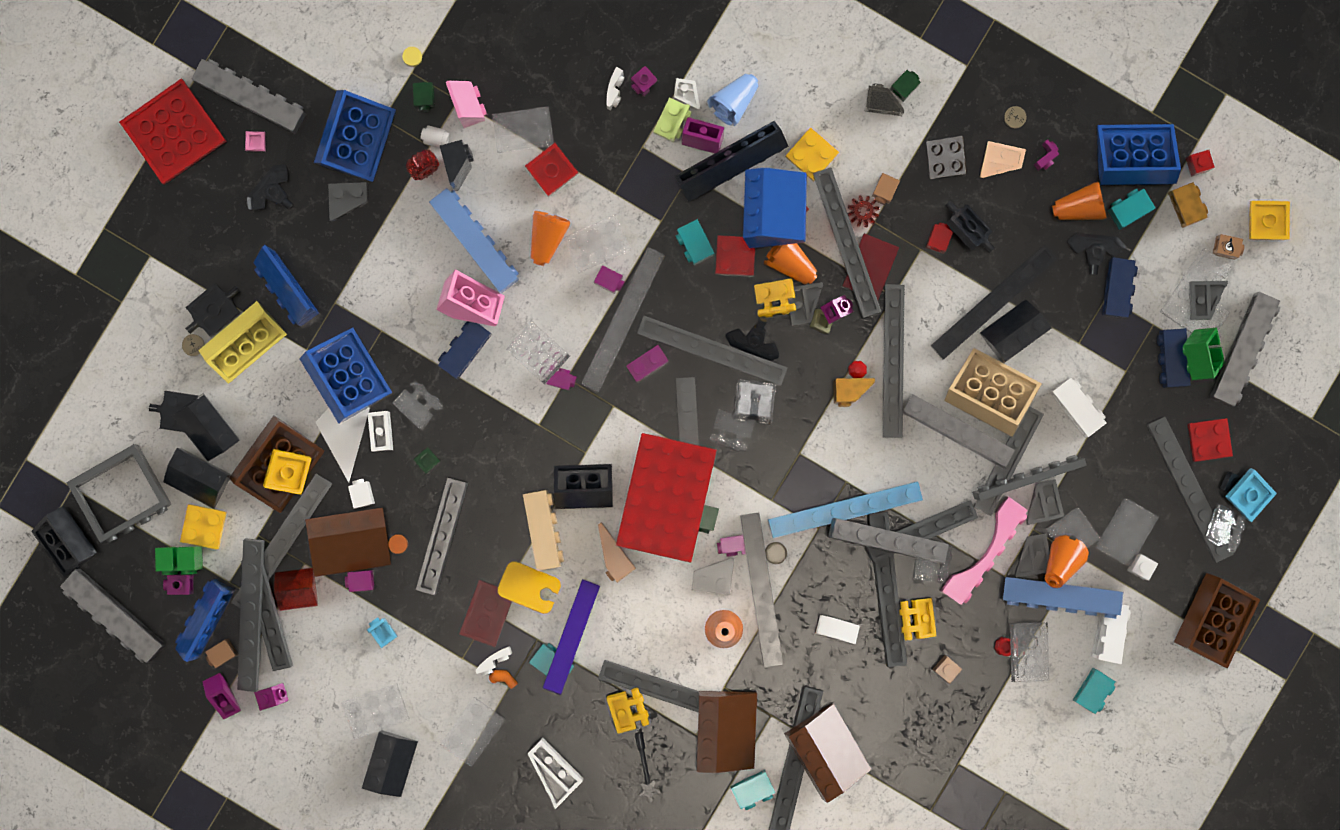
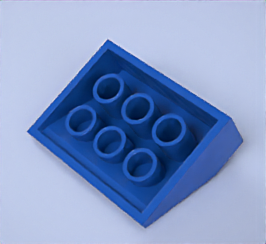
M337 90L314 163L373 182L396 109L346 90Z
M1174 124L1097 126L1100 185L1177 184L1181 166Z
M772 168L745 170L743 239L749 248L805 243L806 172Z
M264 245L253 262L256 266L254 270L260 278H265L267 281L265 286L270 293L273 294L275 292L278 297L277 303L282 309H287L289 312L287 316L293 325L297 323V325L302 326L318 315L319 312L276 251Z
M354 328L306 351L299 358L338 424L357 415L392 393Z
M216 579L205 584L203 588L205 593L202 599L199 598L194 605L196 610L193 616L190 615L184 625L186 626L184 633H180L175 641L177 643L176 651L186 662L200 658L235 592V589Z

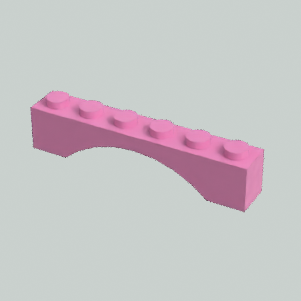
M1005 497L995 512V531L986 553L970 568L951 575L940 591L958 604L962 605L963 602L966 604L972 596L970 592L974 586L977 588L983 581L981 576L985 571L989 572L994 565L993 559L995 556H1000L1004 551L1005 546L1003 545L1007 539L1010 541L1015 535L1016 531L1014 529L1018 523L1021 525L1027 518L1025 513L1028 510L1010 497Z

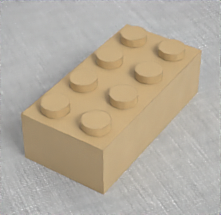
M548 490L523 494L536 570L540 571L562 566L561 562H564L563 551H559L558 543H561L559 531L555 532L554 524H557L556 513H552L551 505H554L552 494H549Z

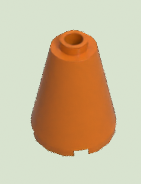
M1094 182L1055 201L1056 205L1052 206L1054 217L1058 216L1059 220H1103L1107 218L1099 182Z
M534 211L530 257L534 260L533 263L544 266L545 263L550 262L570 226L569 220L556 215H548L546 212Z
M797 243L773 246L766 255L768 260H764L767 266L804 285L807 283L811 284L817 278V269Z
M1067 535L1058 536L1051 544L1045 574V581L1049 586L1053 588L1062 587L1087 562L1089 551L1080 540L1075 539L1074 541L1069 539L1070 536Z
M729 610L714 612L709 616L705 624V635L708 641L718 648H730L736 645L743 634L741 619ZM723 628H727L729 630L728 633L725 635L721 633V630Z

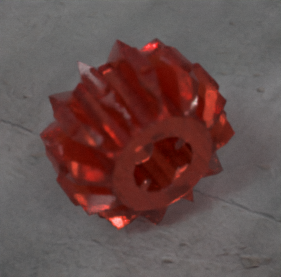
M422 150L408 159L406 168L414 180H423L433 175V172L437 171L440 164L431 150Z
M859 195V202L853 198V205H848L847 207L849 210H852L847 213L848 216H854L850 222L854 223L857 220V227H860L863 222L864 227L867 228L868 221L873 225L875 223L873 218L879 217V214L875 213V211H878L880 208L878 206L873 207L876 200H873L871 203L868 202L870 196H867L865 201H863L862 195ZM864 207L868 213L862 216L860 215L861 211L859 212L858 209L861 210Z

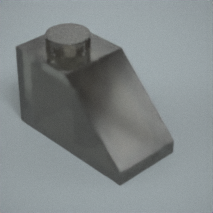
M877 83L868 86L865 112L902 117L904 108L888 88H884V85Z

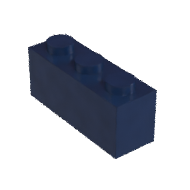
M1114 257L1109 259L1102 316L1126 319L1132 314L1133 304L1130 302L1131 296H1134L1135 293L1133 279L1137 276L1138 266H1135L1136 260Z
M467 321L461 328L463 331L459 337L455 336L449 344L451 346L449 351H444L438 359L440 362L438 366L457 380L492 336V333L478 323Z
M1186 328L1161 330L1157 335V344L1161 349V354L1158 355L1159 365H1162L1160 383L1163 384V388L1191 386L1190 374L1187 371V357L1183 354V345L1187 341Z

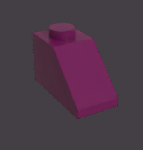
M220 673L202 681L206 698L223 719L241 711L229 684Z

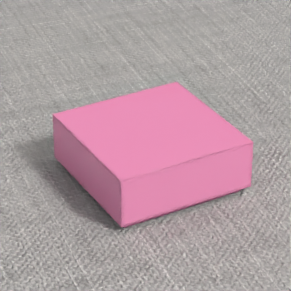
M246 131L245 151L266 152V132Z

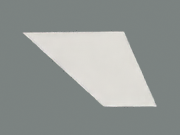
M369 407L338 424L328 408L315 422L348 482L354 467Z

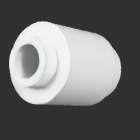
M429 125L426 129L423 128L421 133L423 144L440 148V145L447 144L450 138V133L446 132L445 129Z

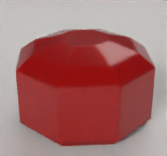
M853 361L848 367V374L852 378H863L867 374V366L862 361Z
M1001 637L996 641L995 650L998 655L1010 656L1014 652L1015 644L1012 639Z

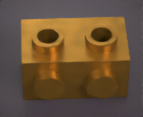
M1194 182L1168 193L1182 228L1208 218L1207 206L1205 203H1202L1200 189L1197 185L1195 186Z

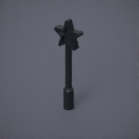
M636 733L635 738L637 748L640 751L645 783L641 782L644 790L639 796H647L650 802H652L653 794H659L661 791L654 788L655 780H652L650 783L644 752L643 733Z

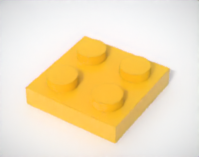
M810 127L785 157L799 170L806 172L807 176L814 182L813 173L824 170L839 152Z
M1250 201L1249 240L1290 239V201Z
M273 449L263 486L269 489L302 495L312 458Z
M188 504L180 542L218 550L227 512Z

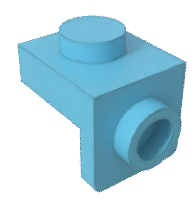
M376 618L369 623L370 628L367 631L372 634L381 648L398 637L385 618L381 620Z

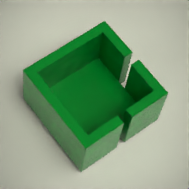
M1217 327L1194 330L1183 345V354L1187 357L1188 362L1187 371L1191 374L1192 380L1215 378L1225 363L1221 347H1208L1220 345Z
M202 546L155 548L156 571H162V575L178 574V571H181V574H197V570L203 569Z

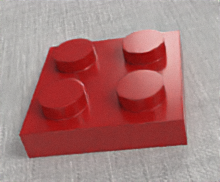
M556 143L525 165L526 169L548 197L579 174Z
M718 235L715 274L754 276L755 248H749L743 237Z
M1227 418L1188 424L1193 462L1233 456Z

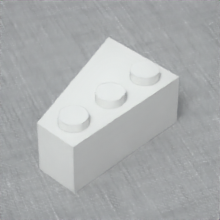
M544 738L528 752V756L556 809L583 782L584 778Z

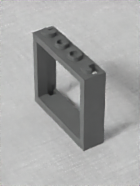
M136 444L131 445L66 482L100 543L107 542L109 544L117 540V535L130 533L135 529L133 526L152 520L151 516L156 513L158 515L163 514L168 510L167 507L172 505L139 445ZM134 456L159 503L104 534L79 487Z

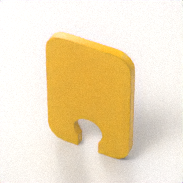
M510 562L498 586V594L504 599L539 613L547 614L551 611L554 602L542 600L540 591L547 588L553 593L558 594L561 583L556 577L518 562Z

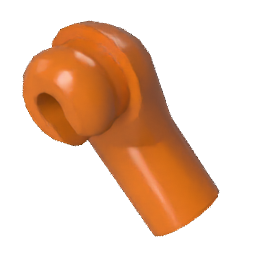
M494 670L489 675V680L492 683L505 682L510 689L518 684L507 670Z

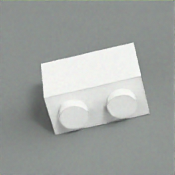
M390 412L368 413L371 451L393 450Z

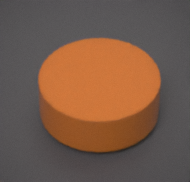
M394 535L389 539L388 547L395 554L403 553L408 548V540L403 535Z

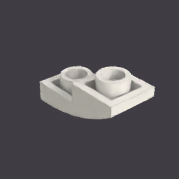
M618 67L613 72L607 91V109L610 111L613 106L616 108L621 100V97H619L620 91L616 89V86H621L624 77L623 70Z
M820 615L815 634L849 644H856L860 626Z
M510 646L497 651L483 661L475 670L476 674L481 673L484 676L493 673L492 669L496 667L494 660L497 659L498 662L509 659L508 655L512 654Z

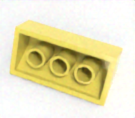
M256 301L198 351L205 362L229 384L287 334L270 313Z

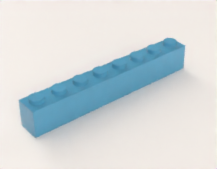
M913 482L767 520L772 538L831 524L833 518L847 520L922 501L923 498L919 482Z

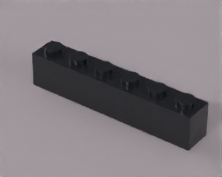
M772 121L674 177L687 201L690 202L704 193L715 189L722 183L731 180L740 173L745 172V170L765 161L776 153H780L789 146L781 128L775 121Z

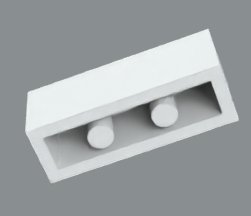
M1068 378L1053 389L1050 394L1082 435L1087 438L1106 424L1104 420L1106 417L1101 410L1095 409L1092 405L1094 402L1088 394L1084 395L1080 390L1082 388L1080 383L1076 379Z

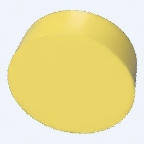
M408 47L404 50L402 57L408 66L415 67L421 63L422 54L418 48Z

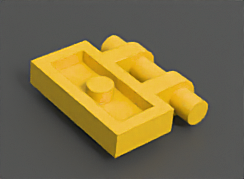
M793 279L754 285L757 304L764 303L765 306L764 309L758 310L759 317L766 316V318H769L775 314L782 313V315H786L789 312L796 311V305L794 303L789 304L788 299L795 298ZM780 301L781 304L780 306L773 307L772 302Z
M932 598L911 600L912 608L908 607V601L900 602L901 609L899 613L902 616L903 622L901 630L904 633L905 640H912V632H915L916 639L936 636ZM911 614H913V618H914V625H913V626H911V624H910V615H911Z
M638 688L631 690L633 696L627 698L626 691L607 696V702L618 734L636 729V721H641L642 726L649 724V714L644 708V698ZM636 705L638 712L633 714L630 706Z

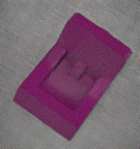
M644 66L631 78V88L638 95L641 93L645 96L649 93V88L657 82V78Z
M1047 139L1042 143L1048 154L1034 164L1038 171L1042 168L1048 169L1054 164L1052 160L1059 155V149L1053 141L1050 142Z
M283 683L254 692L260 711L288 701Z

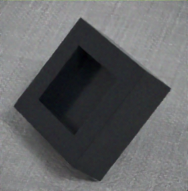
M1228 471L1220 489L1230 492L1242 477Z

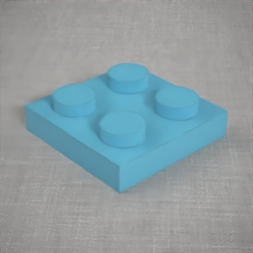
M1250 468L1225 497L1248 521L1252 522L1277 493L1256 470Z

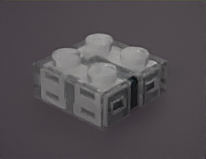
M738 379L733 420L748 422L751 419L756 420L755 423L771 425L776 384Z

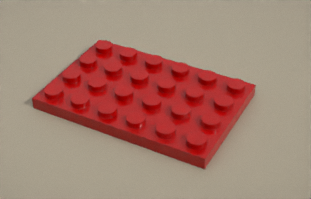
M642 433L616 546L691 563L717 450Z

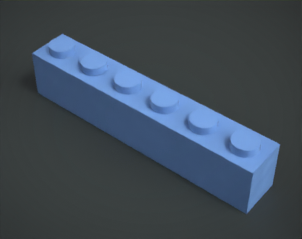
M446 188L429 203L502 294L519 280L516 277L519 273L513 265L509 267L506 264L505 260L507 258L501 250L498 252L493 247L495 242L489 235L484 236L481 232L484 228L478 220L473 222L470 218L472 213L466 205L462 207L459 204L458 200H460V197L454 190L450 192Z
M1006 577L1003 600H1006L1008 605L1019 606V602L1027 603L1026 607L1038 608V605H1044L1046 610L1058 611V607L1066 608L1065 612L1077 613V610H1083L1085 615L1097 616L1098 612L1105 613L1107 618L1116 619L1117 615H1121L1124 592L1066 584L1060 588H1053L1042 581Z

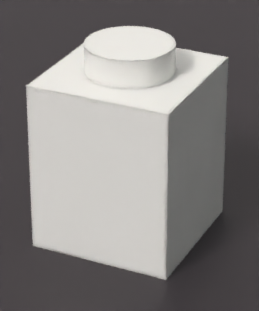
M364 479L352 481L353 485L348 486L353 508L357 509L375 504L370 482H364Z
M1136 554L1127 571L1143 580L1149 581L1158 563L1142 554Z

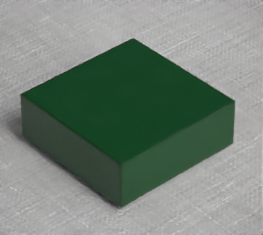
M429 447L413 459L425 474L441 462Z

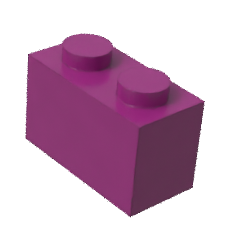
M688 117L682 132V145L715 154L720 151L724 138V127Z
M657 345L626 367L636 383L667 364L669 360L659 345Z

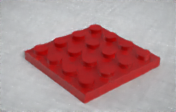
M182 78L119 121L163 185L226 142Z

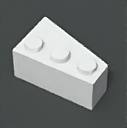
M1122 605L1121 615H1117L1116 619L1107 618L1105 613H1100L1091 657L1122 664L1124 642L1127 634L1126 626L1131 614L1129 606Z

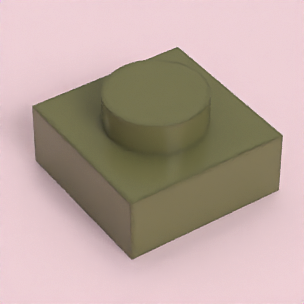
M815 309L810 327L823 334H829L832 323H828L821 309Z

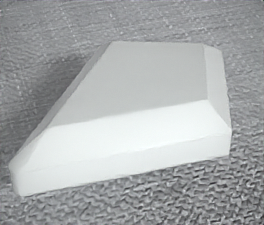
M676 78L674 98L700 110L696 82Z

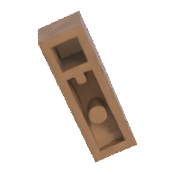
M601 522L598 524L605 567L608 570L605 573L611 581L616 580L618 583L634 571L636 567L621 547L616 546L615 539Z

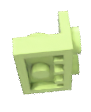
M669 97L653 133L672 142L676 138L680 139L683 132L681 126L684 121H687L688 117L690 118L692 111H689L690 105H685Z

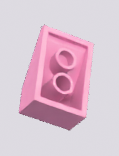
M447 81V88L463 128L485 121L484 115L487 113L484 104H479L477 99L481 97L477 86L473 87L469 81Z
M455 270L444 282L436 310L454 319L496 326L505 296Z

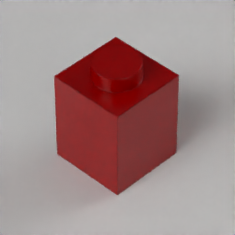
M1210 150L1195 153L1186 158L1191 177L1215 168Z
M935 224L926 248L944 254L953 231L949 229L950 227L947 224Z

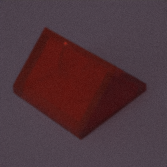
M313 568L275 572L274 594L280 611L318 606Z

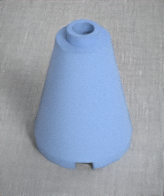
M752 74L742 75L713 94L707 101L709 108L713 106L716 110L714 114L727 125L734 123V126H736L758 88L757 78Z

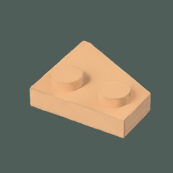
M988 141L980 177L985 178L1022 168L1026 149Z

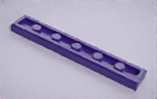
M582 579L543 689L561 695L598 594L599 585Z

